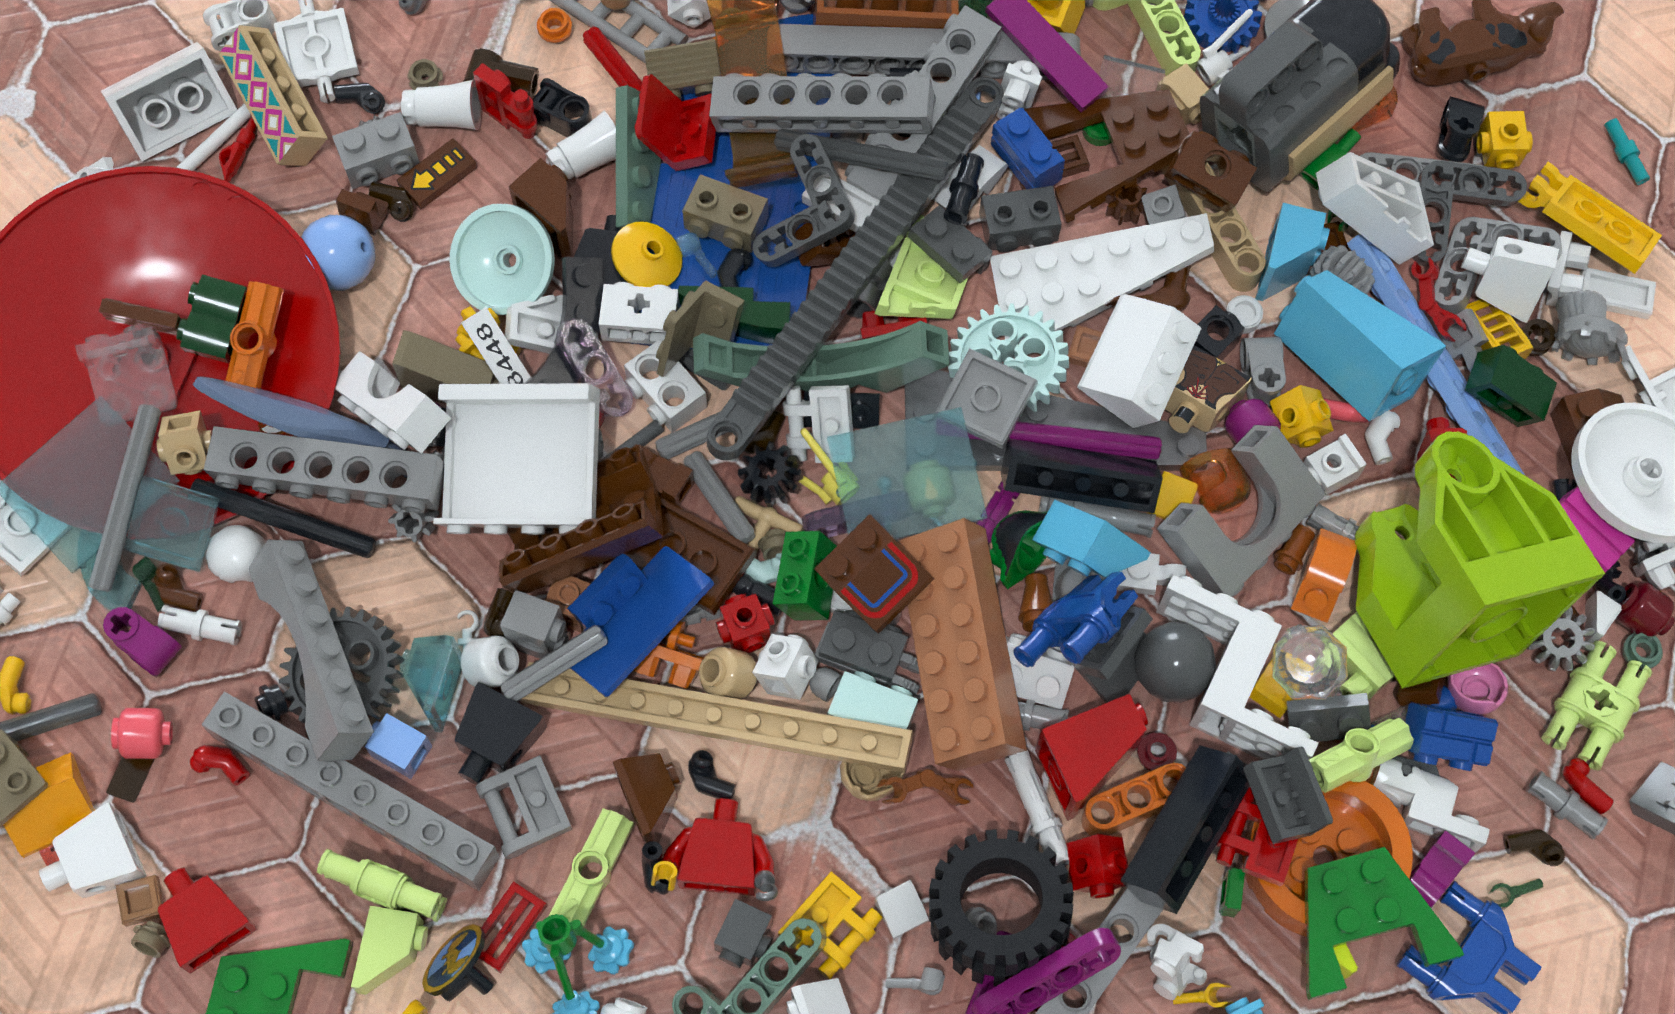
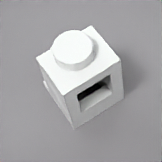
M1346 434L1340 436L1335 442L1307 456L1303 462L1326 493L1325 496L1358 479L1367 465ZM1330 461L1334 468L1330 467L1327 462Z

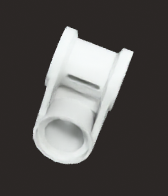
M231 0L212 5L203 13L204 22L207 26H210L213 35L211 38L212 46L218 51H221L228 42L226 36L229 35L231 37L239 25L268 28L270 33L273 34L275 31L274 23L277 22L267 0Z

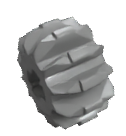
M1343 245L1338 247L1330 246L1327 250H1324L1317 257L1309 271L1313 277L1328 270L1368 295L1372 285L1375 283L1372 275L1373 270L1364 263L1365 258L1357 256L1355 250L1348 251Z
M1572 607L1538 637V641H1534L1527 648L1528 650L1540 648L1542 651L1534 659L1537 664L1550 657L1548 663L1549 671H1556L1560 660L1566 672L1572 671V658L1579 664L1587 662L1586 656L1580 649L1592 651L1595 648L1593 643L1583 641V637L1595 633L1594 628L1581 630L1579 626L1586 621L1587 617L1581 614L1572 621ZM1565 631L1569 636L1565 641L1569 642V645L1567 647L1565 645L1555 647L1552 640L1556 639V637L1552 636V632L1559 633Z

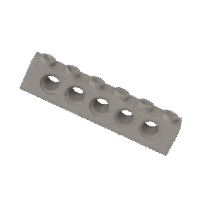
M966 5L958 15L953 13L943 28L945 35L939 44L933 42L925 53L923 60L926 63L919 72L916 70L912 72L921 74L924 77H930L932 82L934 105L931 133H909L911 135L910 138L904 141L896 140L892 136L894 133H870L865 144L917 154L920 146L925 144L929 134L932 135L935 126L940 124L944 115H947L951 105L957 102L1000 42L1002 27ZM962 45L968 48L969 51L965 54H956L951 49L954 46ZM936 74H945L949 77V80L944 83H938L932 77ZM894 99L890 105L898 104L900 101ZM849 164L845 171L847 183L878 200H881V197L887 194L889 187L895 183L897 176L902 174Z
M730 73L725 76H713L709 117L717 132H777L779 129H786L802 133H931L934 90L930 77H924L916 73L906 74L904 77H888L880 73L870 74L868 77H852L844 73H837L832 76H815L808 73H801L797 76H779L773 73H765L761 76H743L737 73ZM758 98L754 103L745 105L747 100ZM793 98L788 104H780L784 99ZM829 98L825 104L816 105L818 100ZM858 98L865 99V101L859 105L851 104L854 100ZM892 99H902L898 104H887Z
M216 426L213 427L204 465V471L215 480V484L228 489H238L239 484L252 486L253 490L266 494H274L276 489L289 491V494L304 499H311L313 494L325 495L328 500L343 504L350 503V499L363 500L364 504L375 508H387L388 504L402 505L401 508L403 510L413 513H424L425 509L438 510L444 483V462L436 454H421L420 452ZM253 456H257L256 463L252 467L244 469L246 461ZM289 461H295L294 467L289 472L281 474L284 464ZM332 465V470L328 476L318 478V474L323 467ZM370 470L369 476L364 482L355 483L356 476L360 472ZM407 475L404 485L399 488H392L393 481L398 476Z

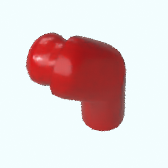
M202 745L194 750L193 756L189 761L191 768L197 773L208 772L210 768L221 769L234 786L240 785L250 776V772L228 747Z
M1579 758L1571 759L1569 765L1563 768V779L1597 813L1604 814L1612 807L1614 800L1587 777L1590 767L1584 760Z

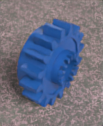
M1187 0L1184 18L1197 43L1206 49L1246 10L1251 9L1253 14L1217 50V52L1221 50L1225 52L1233 51L1236 54L1239 52L1240 46L1249 47L1252 37L1257 36L1262 12L1257 11L1258 0Z

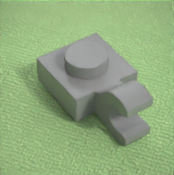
M1466 308L1456 315L1464 321L1467 330L1464 331L1458 324L1451 325L1448 329V334L1455 342L1446 340L1440 333L1439 335L1452 359L1459 360L1463 357L1471 373L1477 353L1483 351L1480 346L1489 340L1473 310Z

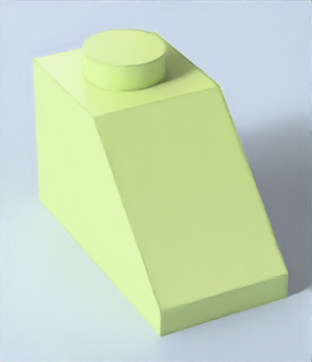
M370 906L351 983V988L358 994L367 995L415 962L417 951L424 950L428 936V927L423 926L424 920L418 913Z

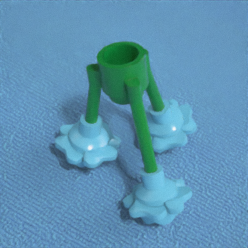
M558 914L548 916L543 921L537 922V929L531 930L530 939L523 941L522 948L526 953V966H535L539 974H544L548 970H556L564 994L562 1000L553 1004L554 1013L552 1014H597L596 1011L600 1008V1003L592 999L587 991H583L578 995L577 991L573 990L563 960H568L571 957V951L576 945L577 936H581L593 944L588 954V959L594 962L593 969L596 972L606 971L615 975L618 973L619 967H625L630 963L629 954L634 948V942L628 939V931L626 929L614 930L609 926L603 930V936L601 934L595 935L584 928L580 920L569 922L566 917Z

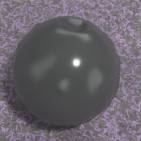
M1169 622L1157 626L1141 639L1135 652V668L1138 680L1150 695L1164 702L1182 703L1194 699L1208 688L1216 671L1212 643L1201 630L1187 623Z

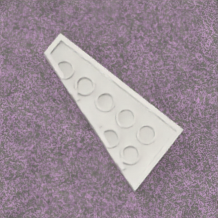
M1205 213L994 255L990 257L998 305L1002 313L1008 311L1010 303L1014 304L1015 312L1020 313L1027 305L1029 306V316L1033 317L1037 312L1042 311L1043 323L1053 319L1055 321V331L1068 326L1074 327L1112 307V305L1106 306L1105 303L1116 296L1128 295L1138 289L1142 291L1153 285V281L1170 272L1176 273L1214 252V243L1208 216Z

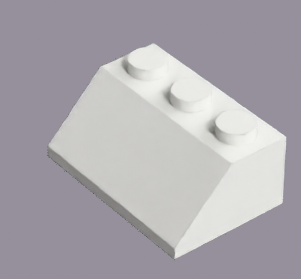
M198 42L101 90L102 95L141 161L230 117L237 111L206 51Z
M1127 294L1120 295L1077 388L1132 428L1158 422L1200 333L1201 327L1175 307Z

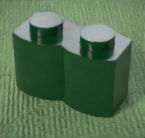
M203 274L199 283L193 282L188 294V304L192 305L188 319H181L177 330L176 338L181 341L180 347L185 352L229 363L233 351L230 334L233 328L240 322L247 287Z

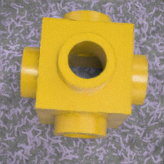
M1524 111L1488 112L1480 126L1476 140L1477 152L1482 154L1484 166L1500 169L1519 167L1526 154L1531 152L1533 144L1532 133L1527 131Z
M1299 385L1270 401L1273 413L1281 423L1280 431L1291 444L1299 445L1301 448L1311 447L1321 442L1322 436L1334 431L1330 421V407L1318 389Z

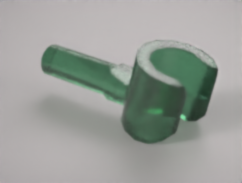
M144 557L133 566L132 572L148 592L157 612H161L165 604L161 601L156 586L151 581L156 575L157 567L148 557Z
M1538 878L1512 887L1500 883L1493 886L1489 894L1499 890L1505 892L1508 901L1498 904L1502 910H1505L1513 903L1515 898L1543 888V882Z

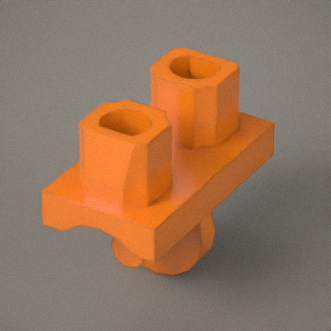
M679 621L663 638L668 640L667 645L659 643L634 669V672L649 677H656L661 659L674 663L668 683L689 689L697 676L704 657L678 649L679 645L693 648L696 637L684 634L685 622Z

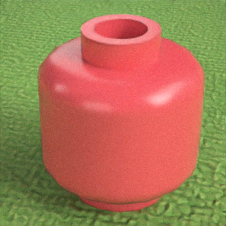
M125 708L119 718H113L111 729L112 748L118 749L120 755L125 759H155L161 756L164 745L172 744V721H165L164 714L159 708Z

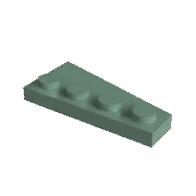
M628 85L616 88V228L619 229L633 222H651L661 158L642 143L635 134L640 91Z

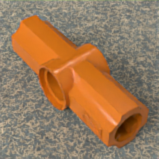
M249 281L240 322L233 328L230 334L233 351L225 381L261 389L267 359L276 349L277 340L274 330L284 289L265 283ZM257 332L259 336L258 343L254 348L250 349L248 345L249 338L253 333Z

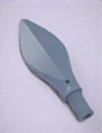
M197 377L193 383L194 387L200 392L229 408L296 437L403 450L375 428L306 401L209 377Z

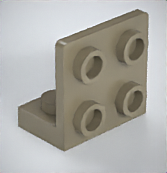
M706 280L695 292L689 291L681 307L677 311L672 310L665 319L663 330L666 331V336L656 353V358L659 359L656 374L664 377L690 347L693 348V338L702 333L734 342L745 300Z
M0 729V827L48 787L46 780L27 759L29 754L2 729Z

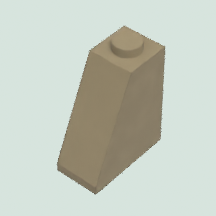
M403 330L392 363L402 389L410 384L432 401L445 403L438 400L439 384H500L486 361L411 331Z

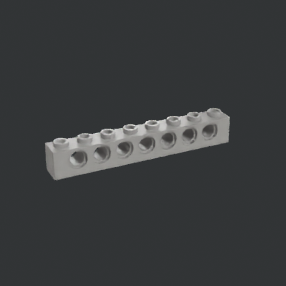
M225 691L202 723V726L214 739L478 891L500 858L499 853L492 844L347 761H317L310 740Z

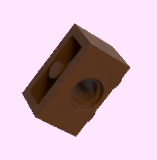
M1193 130L1182 142L1164 176L1227 213L1237 205L1257 167L1250 164V159L1243 153L1236 150L1228 151L1218 145V140L1211 134L1203 131L1198 133ZM1206 161H1212L1218 166V176H1212L1206 171Z

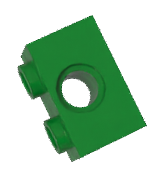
M820 531L786 532L773 605L794 621L828 620L833 589L814 568L837 545Z

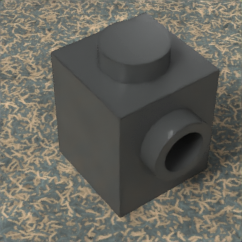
M735 899L714 941L715 950L720 952L718 958L736 968H741L742 963L752 967L756 957L760 959L771 945L773 938L767 934L773 924L772 915Z

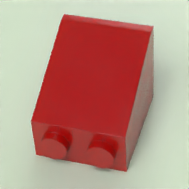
M1130 694L1041 730L1035 752L1067 821L1074 819L1087 805L1088 801L1102 789L1132 756L1147 730L1145 727L1148 725L1146 713L1140 703L1134 704Z

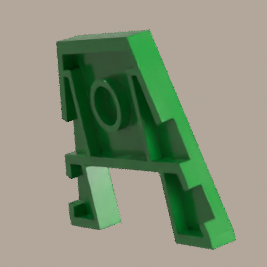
M1385 847L1309 867L1304 871L1305 923H1307L1306 964L1308 965L1306 995L1308 1000L1344 991L1347 988L1333 947L1411 927L1425 968L1464 956L1462 948Z
M339 939L222 956L206 1014H292L302 972L344 979L353 942L348 939Z

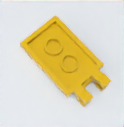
M1547 162L1540 172L1548 177L1549 183L1537 174L1531 182L1529 189L1539 194V196H1533L1526 191L1525 195L1518 202L1528 208L1545 207L1542 211L1544 214L1635 274L1662 235L1571 174L1566 178L1560 174L1553 164Z

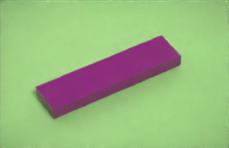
M994 0L986 7L985 12L1002 27L1001 29L1081 113L1108 91L1109 86L1027 0Z

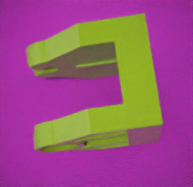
M1445 432L1437 436L1416 462L1415 478L1420 487L1419 511L1408 504L1381 512L1373 511L1361 523L1355 533V544L1360 555L1356 611L1402 689L1521 655L1605 574L1552 492L1495 457L1483 443L1473 436L1461 432ZM1395 531L1401 534L1406 540H1403L1400 537H1398Z

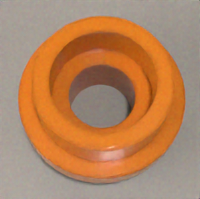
M549 8L541 14L537 21L538 34L547 42L558 43L564 41L572 32L571 18L559 8ZM554 25L560 26L557 29H550Z

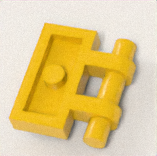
M831 871L778 931V936L792 922L801 918L814 920L821 924L827 936L826 945L822 952L828 958L818 970L827 979H831L839 969L844 970L852 961L850 956L863 941L868 942L874 936L875 931L873 929L883 917L873 908H870L862 918L853 912L861 902L862 897ZM844 922L850 927L851 931L837 946L829 938ZM799 930L798 935L801 937V941L794 948L796 951L802 945L813 946L814 941L811 939V934L814 930Z

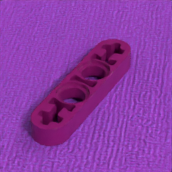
M1097 928L1089 931L1038 961L1034 966L1026 968L979 996L972 1005V1011L974 1014H1028L1113 964L1121 954V947L1110 929ZM1070 966L1068 969H1066V970H1064V971H1062V972H1059V971L1062 970L1063 968H1066V967ZM1034 987L1032 990H1030V991H1028V992H1026V993H1023V992L1026 991L1027 989H1030V988Z

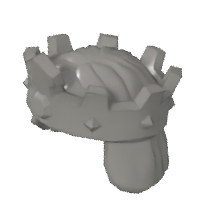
M1580 290L1568 293L1558 300L1556 311L1559 324L1558 332L1554 334L1556 340L1552 346V351L1558 352L1561 347L1563 349L1562 359L1571 361L1575 354L1579 357L1587 358L1588 365H1597L1598 358L1608 356L1610 363L1619 362L1620 357L1623 362L1630 360L1625 346L1628 343L1625 329L1619 324L1606 319V299L1596 291Z

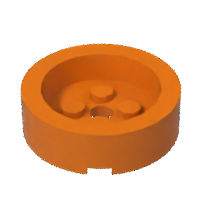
M1348 781L1327 793L1322 792L1332 815L1333 823L1311 836L1298 839L1284 884L1281 887L1245 873L1247 884L1265 908L1264 911L1284 928L1307 937L1304 871L1309 867L1317 865L1313 859V853L1316 849L1326 848L1332 854L1335 861L1385 847L1410 879L1413 851L1405 821L1392 801L1367 781ZM1250 821L1245 833V839L1253 841L1258 826L1257 822ZM1242 855L1243 867L1247 856Z

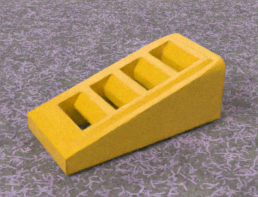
M1482 299L1469 303L1466 306L1467 309L1473 310L1489 340L1481 346L1482 350L1509 342L1511 348L1516 350L1519 356L1527 359L1534 348L1511 315ZM1486 307H1489L1491 313L1481 317L1475 313ZM1496 319L1498 324L1488 328L1485 326L1484 323ZM1499 331H1503L1504 335L1496 339L1492 335Z

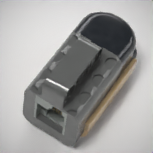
M1309 0L1200 97L1203 132L1214 136L1218 140V145L1226 150H1236L1246 155L1250 159L1249 163L1257 167L1250 182L1261 190L1269 192L1283 179L1288 181L1294 179L1392 91L1393 80L1399 72L1400 54L1398 48L1390 42V24L1384 11L1373 0Z

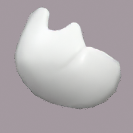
M226 526L210 538L206 552L208 568L215 576L229 583H234L235 581L253 582L249 566L267 540L247 526Z

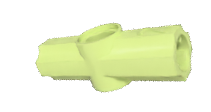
M1389 718L1368 730L1363 728L1349 730L1342 743L1310 758L1309 761L1312 764L1321 791L1327 793L1348 781H1366L1370 778L1373 768L1411 749L1414 739L1409 731V725L1401 718L1395 720Z
M602 809L582 851L573 859L572 871L549 916L555 914L563 915L569 922L580 920L583 927L585 926L602 890L610 883L611 872L635 825L634 822L615 811ZM595 862L602 866V872L595 879H585L581 876L582 869L589 863Z

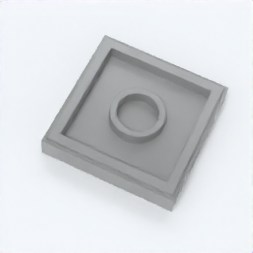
M969 348L935 412V417L1004 449L1038 385V381Z

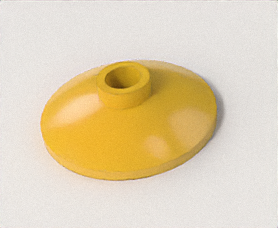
M649 222L630 223L617 233L612 242L611 256L613 264L621 277L634 286H669L676 280L681 271L682 255L677 242L672 235L656 224ZM647 247L652 249L655 254H651L647 250Z

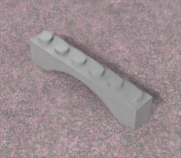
M268 539L249 566V572L259 599L270 604L280 614L296 643L305 684V729L316 760H352L374 731L303 541Z

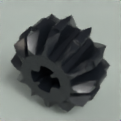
M769 441L765 451H762L759 446L754 445L753 451L755 455L753 457L743 455L742 461L747 467L738 469L739 478L744 480L740 485L744 494H750V499L755 504L764 499L767 507H773L775 498H779L783 504H787L788 498L786 493L798 494L799 488L795 482L803 479V473L798 469L801 463L797 455H790L791 451L786 445L777 449L775 444ZM773 470H776L777 473H776L772 478H771L770 475L768 474V475H767V479H765L764 476H765L769 471H770L771 474L773 475V474H774Z

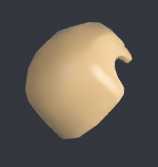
M841 762L840 764L843 785L854 797L865 801H878L894 792L891 784L877 787L882 779L889 777H899L902 779L904 773L847 762Z

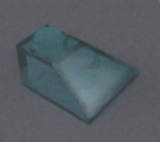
M449 635L414 638L411 649H405L402 655L405 661L400 664V672H403L402 675L432 728L435 732L439 733L443 732L462 671V653L455 638Z

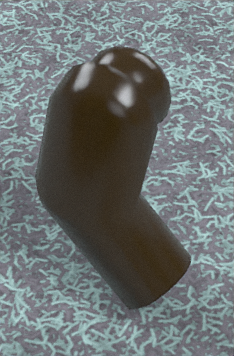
M773 411L744 451L748 454H754V445L759 446L762 451H765L769 441L775 444L785 419L784 415Z

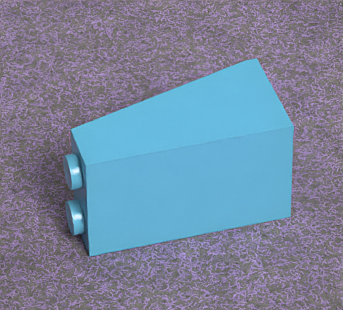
M1328 270L1313 277L1308 275L1297 284L1294 290L1296 296L1292 303L1281 312L1279 316L1281 322L1274 332L1277 337H1281L1285 345L1368 421L1412 399L1446 347L1443 342Z

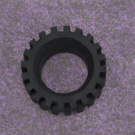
M997 829L986 830L985 841L978 842L975 833L965 837L964 850L962 851L954 844L947 851V863L940 859L935 868V879L931 878L929 888V922H931L933 941H939V953L945 961L949 957L953 958V969L962 975L966 968L972 970V981L983 984L985 975L994 976L993 986L1001 984L1005 981V977L1014 976L1026 968L1034 966L1038 961L1062 948V945L1066 946L1069 938L1074 906L1072 904L1074 892L1072 883H1067L1068 871L1064 863L1055 866L1057 854L1049 846L1043 853L1039 852V839L1029 835L1026 844L1019 842V831L1008 830L1007 839H997ZM995 873L1016 876L1028 883L1035 891L1041 906L1040 913L1030 926L1018 933L994 935L984 932L969 921L961 906V900L965 891L974 881Z

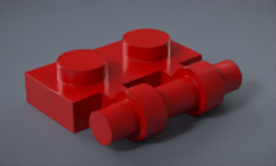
M482 63L473 72L481 109L509 130L513 127L524 138H533L538 123L536 115L533 113L534 104L532 98L522 89L515 91V93L512 92L511 82L503 72L498 69L493 71Z
M1249 787L1227 825L1226 831L1223 832L1217 843L1219 851L1215 861L1223 866L1230 867L1235 853L1247 856L1242 872L1281 887L1284 884L1298 839L1277 844L1272 843L1258 805L1252 804L1254 795ZM1247 820L1258 823L1253 841L1241 837Z

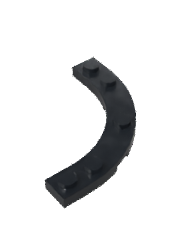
M562 258V315L554 347L546 361L523 384L577 383L593 354L600 330L599 317L603 293L602 258ZM446 425L428 447H445Z

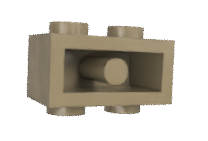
M701 174L682 210L684 228L688 229L693 235L700 238L710 237L721 241L730 249L739 248L751 253L753 251V242L757 235L762 232L769 217L767 198Z

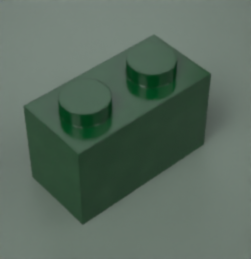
M1500 345L1477 353L1465 390L1515 426L1521 427L1545 421L1557 382L1544 374L1541 368L1530 364L1519 356L1513 348Z

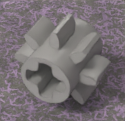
M392 504L393 509L397 513L393 514L388 519V522L395 525L398 531L396 535L398 538L404 535L411 537L413 542H417L422 532L429 536L436 529L431 521L439 515V511L425 509L424 513H413L403 510L401 508L402 505Z

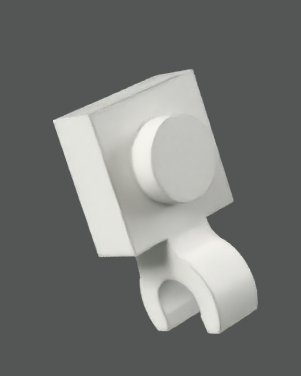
M1151 553L1147 560L1120 571L1126 579L1117 587V591L1134 590L1140 594L1155 595L1156 585L1168 586L1173 574L1180 578L1185 576L1186 566L1181 564L1159 565L1160 555Z

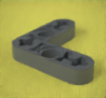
M812 134L798 136L791 144L790 154L813 205L757 235L753 242L754 254L768 267L782 265L847 231L855 220L854 209L829 154L821 141ZM810 146L813 149L812 155L818 165L811 166V163L804 156V148ZM821 175L831 176V185L826 191L817 192L814 190L813 186L816 178ZM833 199L836 206L842 211L839 221H835L832 218L833 212L827 201ZM800 224H812L813 231L809 238L805 240L796 239L795 231ZM785 233L793 244L790 247L785 243L786 239L782 236ZM773 241L776 244L774 247L776 253L770 256L766 252L768 250L767 244Z
M1433 161L1427 164L1419 174L1418 182L1424 205H1435L1442 212L1441 221L1437 223L1429 222L1431 232L1440 231V233L1435 232L1432 236L1434 242L1432 248L1437 249V251L1428 257L1425 250L1412 257L1413 260L1421 266L1428 267L1430 266L1428 258H1431L1437 264L1446 254L1452 200L1512 206L1526 193L1527 182L1524 176L1514 170L1446 161ZM1434 171L1439 172V178L1450 180L1454 173L1458 174L1454 182V190L1451 189L1453 182L1442 181L1436 187L1434 186V181L1428 179V177ZM1465 176H1477L1482 184L1481 190L1474 193L1466 190L1463 185ZM1507 180L1511 181L1510 185L1512 188L1517 189L1510 196L1506 195V189L1496 187L1490 194L1487 193L1490 185L1502 186Z

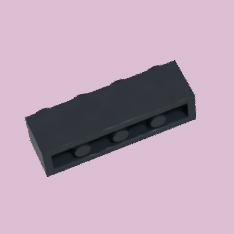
M1010 438L1007 441L1001 469L1004 491L1155 513L1163 480L1157 461Z
M1201 745L1198 746L1120 880L1139 901L1175 914L1178 913L1250 787L1243 770L1245 765L1237 755Z

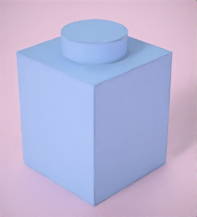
M386 713L381 722L376 721L372 725L374 733L367 740L364 747L371 757L412 779L432 748V744L426 735Z

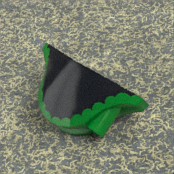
M1017 511L1004 517L994 528L991 539L993 548L989 551L992 564L1001 569L1000 581L1006 589L1011 588L1027 575L1033 573L1046 559L1042 555L1045 548L1032 539L1048 511Z

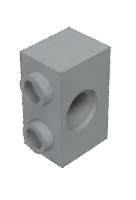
M515 590L500 627L505 638L512 642L517 651L541 659L569 641L570 632L567 631L566 621L559 605Z

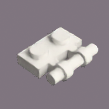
M849 385L812 386L809 390L810 401L801 399L800 386H792L786 394V401L783 402L784 415L788 416L789 433L786 435L787 446L791 448V454L797 455L800 462L807 460L806 449L811 448L800 431L804 428L803 416H811L813 433L810 434L831 462L852 463L855 459ZM815 454V463H822Z

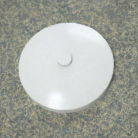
M1619 403L1601 409L1581 428L1572 447V469L1580 492L1591 508L1617 530L1647 542L1675 543V415L1664 409L1643 403Z

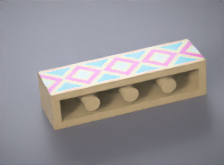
M239 25L220 51L219 56L278 165L306 166L328 138L269 29Z

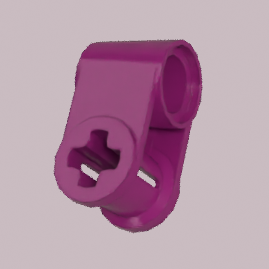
M127 607L112 609L104 618L103 628L106 635L118 648L128 654L134 662L156 678L182 648L165 631L156 625L153 626ZM124 625L129 628L132 627L127 633L122 630L120 631V629Z

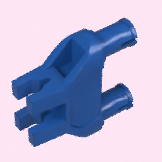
M1122 572L1111 573L1103 581L1099 575L1088 576L1069 594L1049 605L1034 620L1033 631L1019 646L1014 648V656L1023 666L1029 668L1030 666L1033 667L1036 661L1050 647H1060L1063 656L1068 661L1080 664L1097 643L1108 642L1120 630L1122 616L1139 596L1134 590H1127L1118 599H1114V596L1117 594V587L1126 579Z
M1453 881L1445 891L1446 895L1441 897L1440 902L1470 922L1469 927L1471 929L1459 945L1463 950L1464 956L1451 960L1442 967L1437 964L1425 968L1420 952L1413 945H1410L1402 955L1403 959H1400L1396 966L1427 987L1426 992H1428V996L1433 1000L1476 998L1498 1014H1511L1521 999L1494 979L1495 975L1500 969L1525 986L1529 981L1532 982L1542 967L1514 946L1507 919L1497 903L1493 900L1483 902L1461 887L1456 881Z

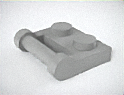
M540 755L485 779L475 786L479 798L485 799L503 841L501 849L505 859L518 857L537 845L573 830ZM509 786L529 830L528 833L519 837L499 793L502 789Z

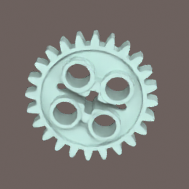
M1010 303L1008 311L1003 313L1001 308L995 305L993 315L989 316L985 310L981 309V320L977 321L972 317H968L969 329L957 328L959 339H951L950 365L948 366L950 378H954L970 348L1000 363L1003 361L1004 365L1038 381V385L1026 405L1033 412L1037 411L1036 401L1040 400L1045 404H1049V392L1060 393L1059 382H1066L1067 370L1065 369L1069 368V356H1066L1068 355V343L1063 342L1062 330L1055 331V321L1053 319L1043 323L1042 311L1037 312L1032 317L1029 316V306L1027 305L1020 313L1015 312L1013 303ZM999 336H1009V337H1010L1009 339H1006V340H998V339H996V338L999 337ZM1031 353L1041 354V356L1034 358L1027 355Z

